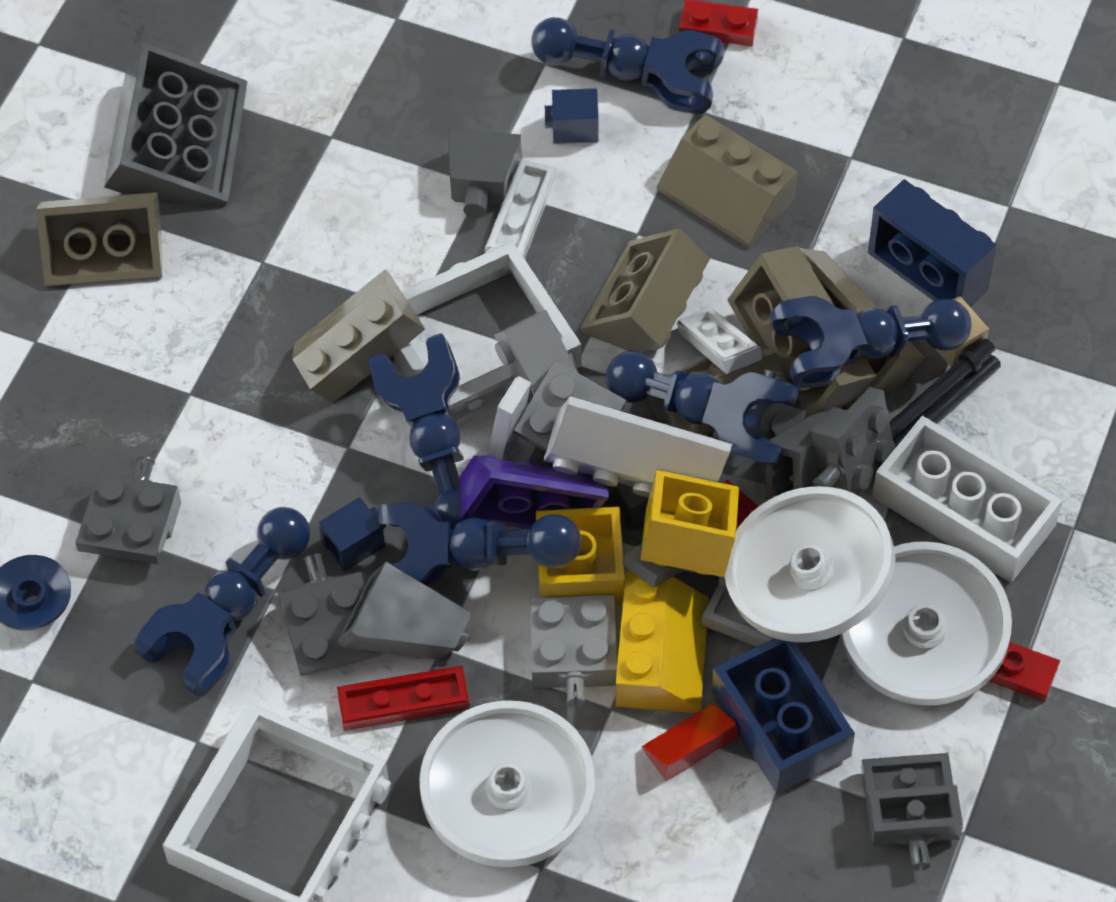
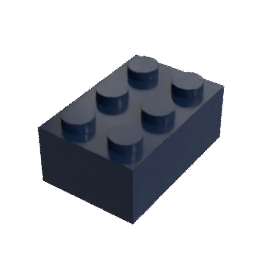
M905 179L873 207L868 254L933 301L939 299L953 300L961 296L971 307L988 291L997 244L986 233L977 231L964 222L955 211L946 209L933 200L924 189L915 187Z
M774 638L713 668L712 693L724 712L738 725V734L776 794L852 756L855 732L796 642Z

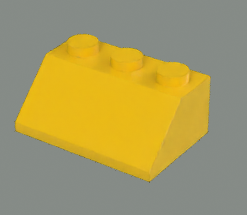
M626 571L616 676V707L697 713L701 710L707 627L702 626L701 622L702 616L709 604L708 596L675 577H671L661 584L652 587L632 571Z

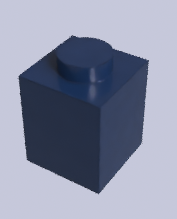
M597 88L552 90V105H544L545 128H553V143L599 142Z
M360 497L318 522L321 543L344 572L385 547L383 529L386 528V524L378 522V510L375 507L369 509Z

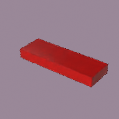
M463 665L337 686L344 731L470 709Z

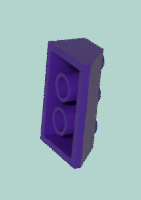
M474 455L460 475V491L462 495L461 519L478 517L484 518L487 521L502 522L509 527L530 530L531 526L536 522V511L601 508L609 497L608 489L602 484L595 482L589 474L577 473L576 475H570L553 468L536 466L531 462L517 463L499 460L490 455Z

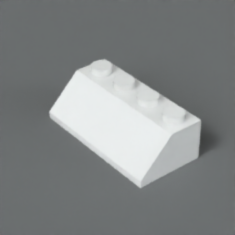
M570 396L556 413L544 461L553 463V469L565 474L576 475L580 471L594 475L593 480L603 485L617 486L618 483L632 486L634 487V493L649 498L656 470L718 482L732 444Z

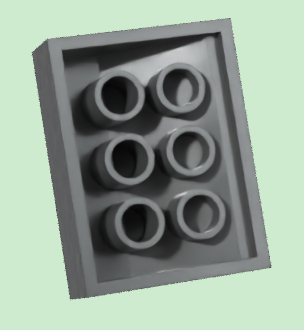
M142 42L126 67L104 187L125 195L158 193V201L226 206L229 200L248 81Z

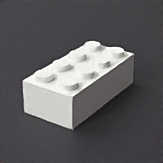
M923 415L876 471L872 498L948 545L971 554L985 564L992 572L1010 583L1014 581L1055 528L1062 500Z

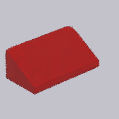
M712 703L642 745V750L665 781L736 739L738 725L731 717Z

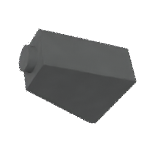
M821 409L769 440L774 444L780 445L781 452L776 465L766 463V501L791 490L814 487L813 480L820 474L811 430L829 412L828 410Z
M385 562L371 574L337 644L347 649L441 660L453 650L458 652L465 644L470 634V630L466 628V625L472 613Z

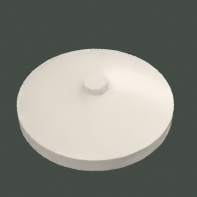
M833 487L799 488L766 501L755 509L738 527L725 572L726 586L741 616L752 627L765 635L790 642L824 640L855 627L877 608L886 595L893 578L895 549L882 516L870 503L860 496Z
M911 542L894 546L895 570L890 587L883 600L867 618L855 627L840 634L845 653L853 668L864 681L892 699L924 706L947 704L963 699L983 687L995 675L1005 658L1012 629L1011 609L1006 593L999 580L985 564L959 548L937 542Z
M522 701L485 703L457 715L433 738L423 758L420 771L421 800L426 818L436 835L459 855L471 861L494 867L530 865L561 851L584 827L592 810L595 797L593 759L578 731L555 712L542 706Z

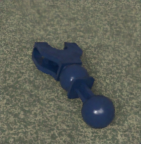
M549 17L542 20L532 32V50L535 56L543 63L561 65L571 60L573 56L601 62V77H605L607 70L613 77L621 81H635L642 77L641 87L653 90L658 95L660 101L669 109L692 114H703L710 109L713 102V90L708 81L690 74V72L693 70H715L721 64L725 54V48L720 39L691 30L678 32L665 39L652 37L650 46H648L644 39L634 34H622L614 38V29H610L607 42L578 36L575 27L569 21L560 17Z
M807 296L781 302L769 316L774 331L779 336L798 337L805 341L811 351L804 352L796 358L789 371L794 385L800 388L829 385L837 377L843 365L856 363L859 356L865 359L876 360L888 354L890 357H897L908 341L925 340L931 347L943 351L956 349L968 339L972 328V321L968 310L961 303L952 299H939L930 303L924 309L921 316L902 318L896 305L890 306L887 311L867 308L856 314L855 309L842 310L823 298Z
M439 333L427 339L428 363L424 370L414 377L398 375L394 364L384 353L371 356L369 358V367L377 394L393 410L404 413L406 422L411 426L409 434L410 447L414 455L419 458V465L425 471H432L439 496L436 498L432 509L436 510L445 522L458 524L465 519H461L462 495L460 491V477L455 463L462 461L464 457L463 453L458 449L461 440L460 429L451 418L449 403L458 388L461 377L451 346L444 335Z
M625 351L618 354L612 359L606 371V383L609 390L625 399L627 403H637L649 396L665 400V410L678 413L691 424L702 425L707 423L713 426L717 431L720 441L732 444L731 454L774 465L778 462L781 447L764 437L760 428L761 417L766 408L774 403L795 404L800 389L798 386L753 372L743 374L732 383L726 385L721 384V382L708 373L698 372L691 374L676 370L671 377L657 372L652 359L638 351Z
M412 502L382 504L378 507V522L380 524L400 527L407 534L409 543L407 554L399 563L392 564V566L427 587L435 584L449 568L463 567L464 569L476 571L485 569L491 564L506 565L507 556L531 555L541 566L558 569L572 563L581 549V534L578 527L569 518L558 514L541 517L531 526L530 530H507L505 523L487 521L484 518L478 517L465 519L458 524L445 522L436 510L429 506Z
M277 507L268 511L261 518L257 527L258 545L241 564L232 558H228L226 561L228 569L220 570L209 579L205 587L204 596L197 592L189 602L171 604L158 609L138 633L135 639V653L146 661L158 662L172 649L185 647L194 650L190 662L184 669V683L186 689L196 696L207 694L229 669L230 653L228 642L236 631L233 621H239L248 616L256 604L257 595L262 598L266 594L261 578L277 559L288 560L295 558L305 550L309 543V524L303 514L296 509Z

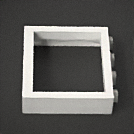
M513 241L501 247H493L477 258L468 262L458 263L448 271L432 278L422 279L413 287L402 291L415 314L419 315L511 273L536 312L547 310L575 368L577 369L582 366L580 341ZM410 342L393 355L406 377H414L425 368ZM502 365L458 386L449 403L451 418L456 424L499 405L515 379L510 366Z
M247 702L163 843L167 862L252 902H328L330 895L328 888L335 876L340 878L344 874L350 861L351 854L349 850L356 839L361 841L367 833L371 822L369 815L375 804H382L388 795L391 781L388 780L386 761ZM261 738L364 783L300 898L195 851Z

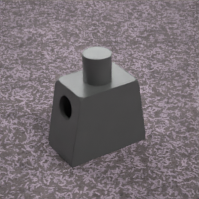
M449 128L448 146L451 199L455 202L464 203L463 211L467 216L473 218L483 217L486 214L487 205L502 206L519 161L522 159L521 134Z

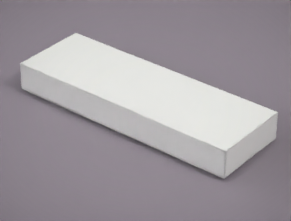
M520 159L488 239L485 252L493 247H501L513 241L524 259L526 258L557 178L556 167Z
M712 307L676 321L679 334L726 374L763 359L760 346Z
M519 376L513 380L499 403L496 412L488 455L494 456L499 460H507L519 438L513 431L525 411L531 382Z

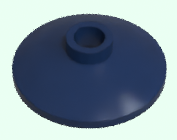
M24 555L16 557L0 567V623L16 630H35L51 624L63 614L71 598V583L67 572L58 562L42 555ZM30 596L38 597L36 600L32 602H25V600Z

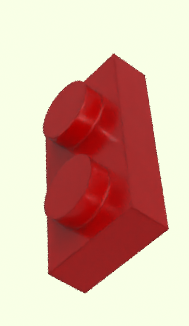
M685 0L679 32L686 30L696 31L720 39L722 43L753 47L759 9Z

